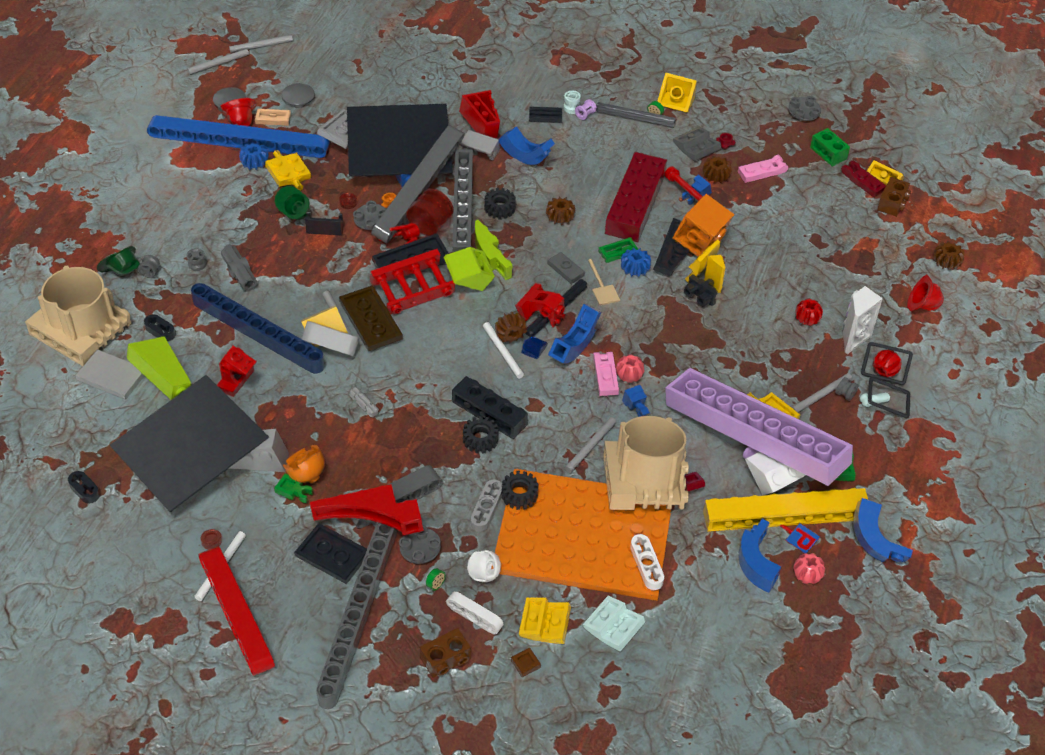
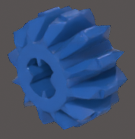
M251 142L250 145L245 144V147L241 148L239 155L243 167H248L249 170L252 168L257 170L258 167L263 168L265 161L269 157L265 145H260L259 142L256 144Z
M635 248L626 250L621 257V269L624 270L625 274L630 273L631 277L636 275L639 278L640 275H646L647 271L651 268V256L647 254V251H641V248L639 250H635Z

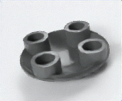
M302 83L291 84L282 91V100L294 105L295 108H302L304 104L309 103L315 98L313 88Z
M223 88L214 94L213 102L218 107V110L222 111L220 105L234 99L246 98V94L238 88Z
M814 96L793 97L789 103V111L797 119L811 121L818 118L821 114V107L816 102Z
M368 201L366 205L353 212L354 222L362 229L373 230L375 224L386 211V208L376 204L375 201Z
M423 525V531L404 535L399 540L401 555L407 561L422 564L433 560L438 555L441 549V540L436 532Z

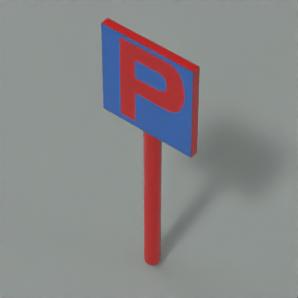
M799 524L794 531L786 525H780L781 528L790 533L785 541L803 553H807L820 539V536L802 524Z

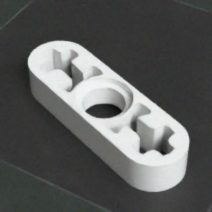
M637 534L631 540L630 548L645 586L651 590H658L663 586V571L649 538L643 534ZM637 543H640L641 545H644V547H643V552H642V553H641L642 549H641L640 545H637ZM648 558L652 560L653 564L644 565L641 561ZM652 571H653V576H654V578H655V579H658V581H656V582H655L653 579H651V572H652Z
M453 592L446 600L447 605L453 611L491 634H497L504 625L501 618L459 592Z

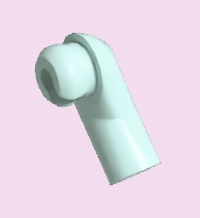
M886 392L872 395V401L878 404L890 400V395ZM862 394L860 397L862 405L866 407L873 406L868 403V394Z

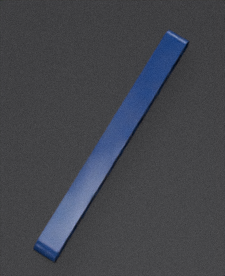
M159 115L153 116L147 127V133L154 138L242 148L245 147V144L250 145L251 142L253 144L259 142L260 145H265L268 152H274L275 150L277 152L279 150L283 154L297 153L299 156L316 158L325 157L330 144L328 139L315 134Z

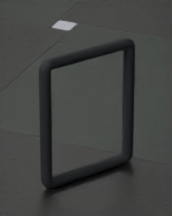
M869 342L861 374L904 385L907 381L913 353L908 350ZM871 346L909 354L902 381L865 372Z
M870 377L868 403L901 417L909 418L910 392L880 379ZM873 381L907 394L906 414L873 402Z

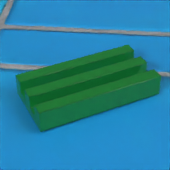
M630 237L601 246L598 252L602 253V258H605V262L609 263L621 259L626 250H632L633 248L638 250Z

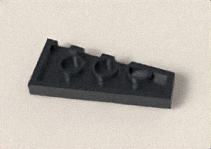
M673 218L653 268L654 271L670 276L690 252L688 248L673 239L681 220Z
M436 233L373 255L372 261L378 269L438 249L440 262L437 266L447 265L444 256L449 253Z

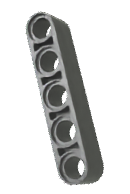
M427 465L390 484H392L396 503H400L406 500H419L438 490L443 481L433 467ZM351 518V520L358 528H363L375 522L371 520Z

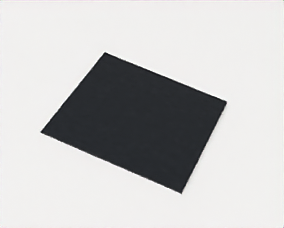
M447 104L347 107L349 177L412 175L448 126ZM450 157L439 174L453 173L452 157Z
M205 375L114 441L110 446L169 512H172L267 440L269 436Z

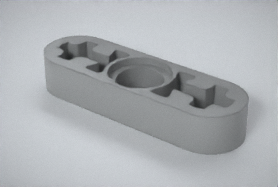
M493 479L486 482L471 515V527L473 530L482 532L488 529L502 497V483ZM494 488H496V489L494 490L493 496H490V495H491V490H493ZM485 502H489L493 506L491 508L486 509L483 508L481 505ZM481 514H482V515H483V521H481L480 523H477V521L480 520Z

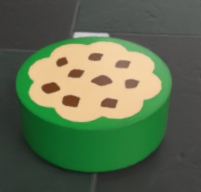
M652 101L648 105L647 111L662 115L664 107L658 101Z
M438 568L433 569L426 578V586L434 591L439 589L445 580V572Z

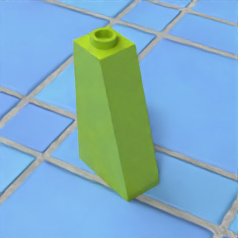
M165 336L128 344V361L170 400L191 386L190 379Z

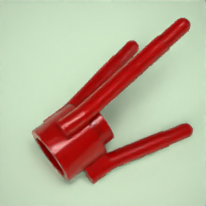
M415 223L389 228L390 231L401 230L396 232L393 237L402 235L405 240H409L407 243L416 241L417 237L420 236L419 228Z

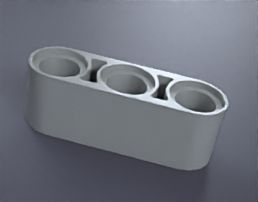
M307 321L302 339L351 356H354L360 339L357 336L311 321Z

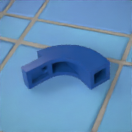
M517 126L507 131L498 139L509 155L529 165L538 164L545 159L549 152H551L550 148L555 144L551 138L541 144H534L523 136Z
M583 304L570 331L561 338H555L548 355L563 364L576 359L594 336L597 330L595 326L602 312L587 304Z
M862 498L857 502L853 522L856 537L864 550L881 562L887 560L889 556L896 562H905L910 559L913 550L892 543L881 534L878 527V517L882 505Z
M762 519L758 525L755 524L751 532L745 529L741 539L738 558L740 567L748 580L758 588L770 593L779 578L781 566L766 559L759 550V545L766 536L770 523Z

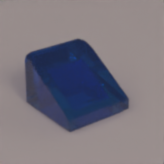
M531 336L524 341L521 353L538 359L548 343Z

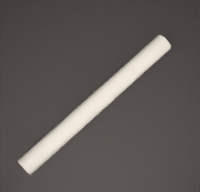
M486 322L483 328L518 379L522 378L524 373L501 339L497 337L490 323Z
M239 531L223 555L227 563L246 537L245 533ZM208 578L194 596L198 601H202L211 588Z

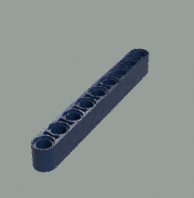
M197 283L191 287L193 304L197 308L310 373L318 374L324 370V356L320 349L203 283Z

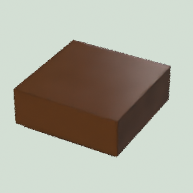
M531 648L511 657V662L521 677L541 668V663Z

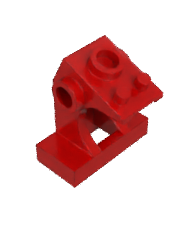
M535 283L515 305L518 313L525 321L535 311H540L542 316L548 317L553 328L556 324L560 323L561 318H565L564 297L559 293L544 291L542 285Z
M233 345L219 363L222 379L217 386L225 394L234 397L254 372V365L257 361L244 353L241 348ZM235 373L242 375L238 381L233 376Z

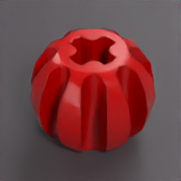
M807 298L800 301L796 306L795 316L802 325L812 326L821 320L823 309L817 300Z
M881 350L873 359V368L883 377H893L901 369L902 360L892 350Z

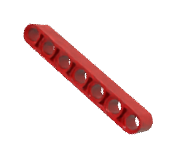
M217 546L199 553L198 556L202 568L252 675L256 676L275 668L271 653L221 548Z

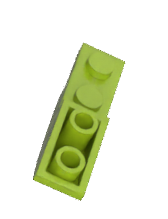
M476 220V249L484 251L492 271L497 270L505 280L512 278V263L498 249L499 241L497 237L489 232L486 225Z

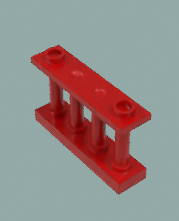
M438 249L370 271V282L373 286L381 285L389 301L386 308L390 314H398L402 310L443 296H450L455 291L454 281L446 282L437 266L440 262ZM431 268L439 285L430 288L421 270ZM414 274L423 291L413 294L404 276ZM394 279L398 280L406 296L396 299L387 282Z

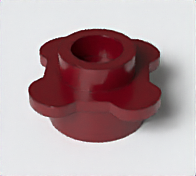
M722 133L720 137L716 138V141L720 142L721 147L724 149L731 145L734 146L736 143L730 133Z

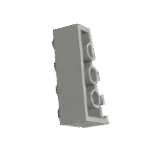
M276 429L263 430L269 438L230 468L285 472L283 464L287 465L286 460L289 457V452Z

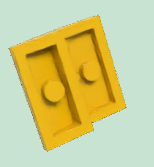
M718 239L708 246L689 266L692 272L685 278L687 282L692 274L697 277L706 268L708 256L717 255L720 247Z
M526 598L519 636L535 641L564 644L571 611L570 603L548 602L547 598Z

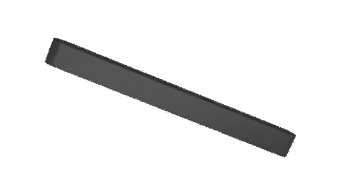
M377 522L319 679L316 693L318 704L323 709H331L338 703L398 533L397 529ZM333 674H337V675H338V676H336V677H330V676L333 675ZM327 693H330V694H331L330 696H323L324 694H327Z

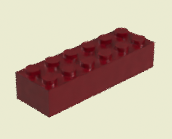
M634 152L607 215L605 224L606 235L622 239L631 237L634 242H639L664 180L668 159Z

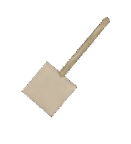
M589 259L591 268L600 284L599 288L592 289L599 306L620 301L614 286H604L592 259Z

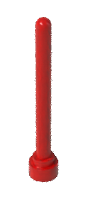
M675 167L667 168L664 175L669 181L678 183L697 201L703 197L680 177V172Z

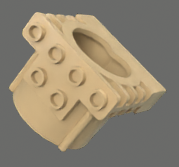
M64 266L63 270L54 273L45 281L42 286L41 295L38 296L41 309L25 321L30 335L81 366L86 364L97 349L99 350L101 346L106 347L109 339L114 340L117 332L122 333L124 326L128 327L131 325L129 312L115 305L113 293L110 289L105 288L103 279L97 272L84 267L69 268V266Z
M641 416L633 418L626 423L621 422L618 441H605L603 460L609 508L611 510H634L635 504H642V509H647V505H654V509H659L660 504L666 505L667 509H671L672 505H678L679 509H684V503H688V491H685L686 478L684 477L685 474H688L689 469L688 462H685L686 435L677 424L672 422V418Z

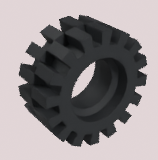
M496 188V191L491 189L490 192L486 193L484 209L489 217L492 216L493 219L498 217V220H501V217L507 219V215L511 217L515 213L516 197L513 192L510 193L508 189L505 191V188L501 190Z
M479 416L478 420L476 417H473L472 421L469 419L467 424H464L463 443H465V447H469L471 452L475 450L477 454H479V451H482V454L486 453V450L488 452L492 451V448H495L496 444H498V426L494 424L495 421L491 420L489 422L488 417L484 420L483 416ZM477 432H484L488 434V436L484 438L475 437L473 434Z
M520 470L516 471L515 475L513 472H510V477L506 475L505 480L502 481L501 489L502 500H505L504 503L506 505L510 503V508L512 509L516 506V510H520L521 506H523V510L527 509V505L532 507L533 502L536 503L538 498L539 485L536 477L533 478L531 473L527 476V471H523V474H520ZM515 487H524L528 491L519 494L513 492L512 489Z

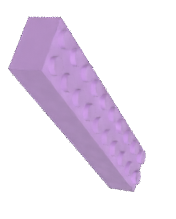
M687 369L665 387L667 406L827 486L852 464L853 445L696 370Z

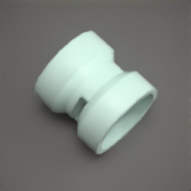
M568 91L565 93V112L575 114V108L580 106L581 95L579 92Z

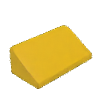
M873 160L867 172L885 185H887L890 177L902 181L904 179V174Z
M710 255L707 259L704 280L712 279L714 281L713 287L716 288L718 293H721L726 268L721 255Z

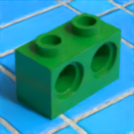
M829 128L814 134L810 146L814 152L832 167L847 160L850 146Z

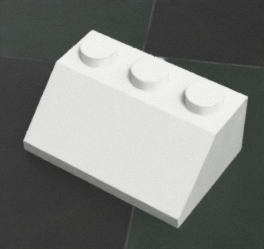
M866 286L859 291L856 290L851 296V304L847 310L848 315L844 321L845 326L843 330L846 354H849L872 336L883 298Z
M761 452L745 459L762 495L773 493L806 476Z

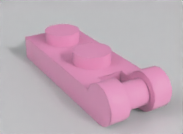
M776 155L772 159L740 166L738 173L744 182L747 183L785 173L788 170V166L783 162L780 155Z
M606 352V354L593 353L599 396L618 395L619 387L613 352Z

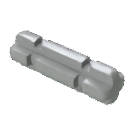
M359 388L351 389V398L356 400V403L370 417L373 418L375 415H378L379 409L372 404L371 400L364 393H361L362 391Z

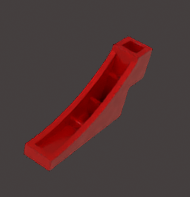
M392 484L310 502L314 521L328 518H359L388 525L401 531L403 535L423 531L417 499L396 503Z

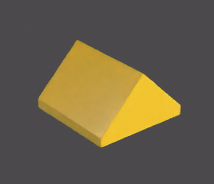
M665 73L657 101L664 107L688 113L695 99L697 81Z
M336 306L301 320L304 329L307 321H311L348 333ZM311 343V344H312L313 346H315V347L320 346V345Z

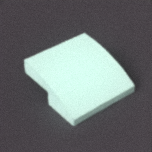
M607 596L585 621L583 626L596 638L621 652L645 623L644 616L626 609L624 602Z

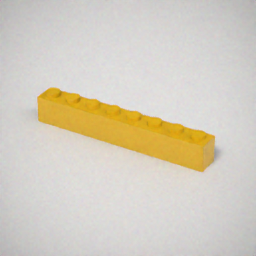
M865 488L834 489L806 493L793 492L790 494H771L765 496L753 495L750 497L724 499L712 498L705 500L703 514L707 532L751 529L755 524L758 525L762 519L770 522L769 527L853 521L858 501L862 498L869 499Z

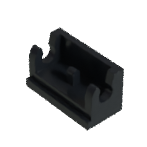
M307 212L305 217L306 233L342 236L344 226L343 214L339 213L338 219L312 218L311 212Z

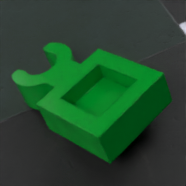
M284 474L274 487L275 493L291 500L297 496L303 503L308 501L307 496L303 494H313L312 487L303 486L302 482L293 480L288 474Z

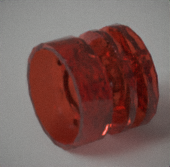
M429 188L408 208L407 219L409 223H415L418 226L421 234L430 236L436 234L443 224L452 217L454 207L444 193L437 189Z

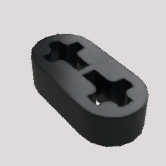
M152 314L144 319L146 331L157 338L165 336L167 342L175 338L174 326L160 316Z
M74 471L69 475L68 483L70 488L83 502L90 504L99 499L100 493L97 485L84 472Z

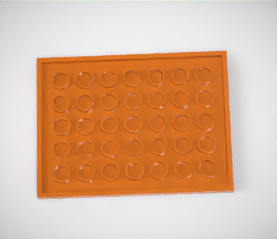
M514 468V472H513V473H514V475H515V474H516V471H519V470H520V474H523V471H527V470H521V469H515V468ZM527 471V476L531 473L533 478L536 477L539 485L538 498L536 503L533 502L532 507L527 505V509L524 510L523 506L520 507V510H516V506L512 509L510 508V503L505 506L495 554L499 556L501 562L499 574L658 601L659 589L651 590L645 586L630 546L631 540L635 535L643 534L647 536L662 569L671 509H667L666 505L660 504L659 509H654V505H647V509H642V504H635L634 510H611L609 508L606 483ZM515 487L512 489L513 492L519 494L528 491L524 487ZM637 543V545H640V547H641V549H642V551H641V553H642V552H643V547H644V545H641L640 543ZM648 558L641 561L644 565L653 564L652 560ZM652 571V572H651V579H653V580L656 582V581H658V579H655V578H654V576H653V571Z

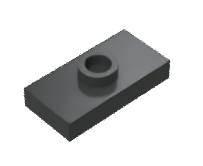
M559 252L547 261V264L570 284L585 276V271L562 252Z

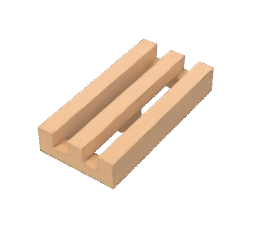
M257 109L255 123L289 126L291 110Z

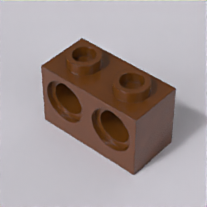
M890 177L880 198L877 211L897 217L899 211L904 210L906 205L904 200L908 201L911 191L908 190L910 183Z
M459 628L419 647L420 659L432 678L444 675L450 669L457 665H464L471 659V647Z

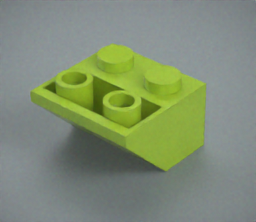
M468 247L444 256L452 280L457 285L483 291L495 277L482 250Z

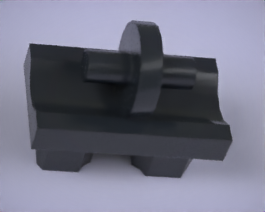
M693 274L689 277L688 284L684 287V294L688 297H692L695 294L698 304L702 307L707 304L715 305L718 291L713 287L714 281L712 279L704 281Z

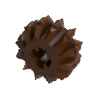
M720 156L707 158L702 169L704 178H708V181H714V183L727 181L732 172L730 161H727L726 158H720Z
M559 196L558 199L552 198V201H548L546 216L554 224H569L575 216L576 208L572 200H567V197L562 199Z
M949 241L946 243L941 242L934 250L933 261L936 262V266H942V269L948 268L950 271L953 268L957 270L964 261L965 251L961 249L960 245L957 246L955 242L953 244Z
M512 311L508 315L504 313V316L498 317V322L495 323L497 337L503 342L508 341L509 343L513 340L517 341L518 338H523V334L527 332L526 321L519 313L514 314Z

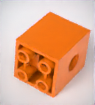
M705 194L684 216L673 239L699 257L717 239L719 241L722 240L727 232L726 228L735 214Z

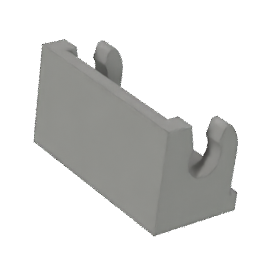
M471 130L467 131L460 143L463 149L471 148L488 154L490 160H494L500 151L498 139Z

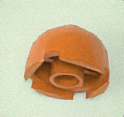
M317 445L310 446L311 450L308 451L305 448L297 451L286 460L287 465L283 464L287 474L293 480L302 483H313L320 478L319 475L325 467V458Z

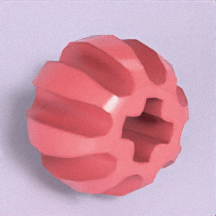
M629 354L619 359L616 365V372L622 381H627L628 383L637 382L644 373V363L638 356Z
M814 553L800 555L794 563L795 576L798 580H802L804 584L818 583L825 574L824 561Z

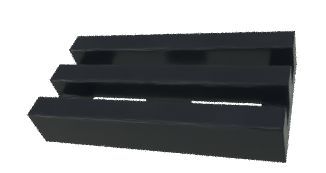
M529 107V122L562 123V108Z

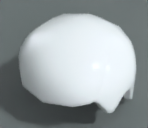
M476 551L468 560L467 570L469 576L474 580L490 582L498 577L501 570V562L499 556L492 551Z

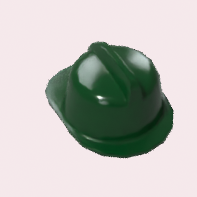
M293 186L282 187L275 195L274 202L276 207L290 219H303L307 216V212H310L309 198Z
M129 246L104 258L97 265L98 272L114 271L120 275L131 273L140 265L135 256L136 248Z

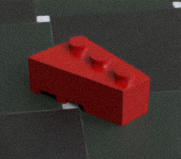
M491 90L462 95L459 112L475 132L497 138L500 119L497 109L494 107L495 102L491 97Z

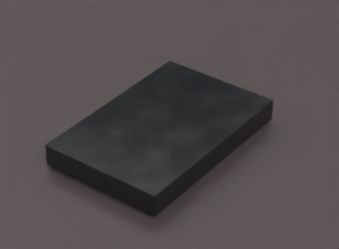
M318 523L296 549L294 555L347 584L361 567L367 548Z

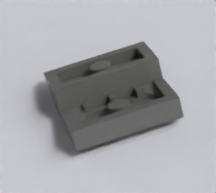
M696 127L673 138L676 146L694 161L721 149V143L710 138V132L701 127Z

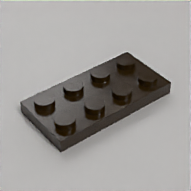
M373 285L339 296L340 304L368 352L403 340L402 332Z

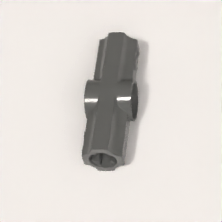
M230 244L224 246L223 250H221V256L227 264L231 277L236 278L243 290H253L257 285V280L250 270L247 259L240 255L235 246Z

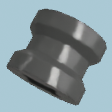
M194 248L187 252L188 266L191 270L200 271L206 267L205 253L202 249Z
M145 255L142 263L138 266L139 273L148 278L154 277L156 270L160 266L159 259L153 255Z
M844 377L838 384L835 393L845 396V399L850 401L856 394L859 384L851 383L848 378Z

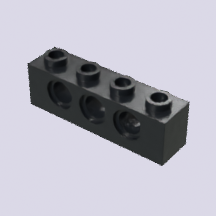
M465 376L452 389V402L477 418L483 416L484 420L488 417L489 422L494 420V424L498 426V431L513 440L528 425V413L523 408L517 407L508 399L502 398L493 390L487 389L479 384L478 381L468 376Z

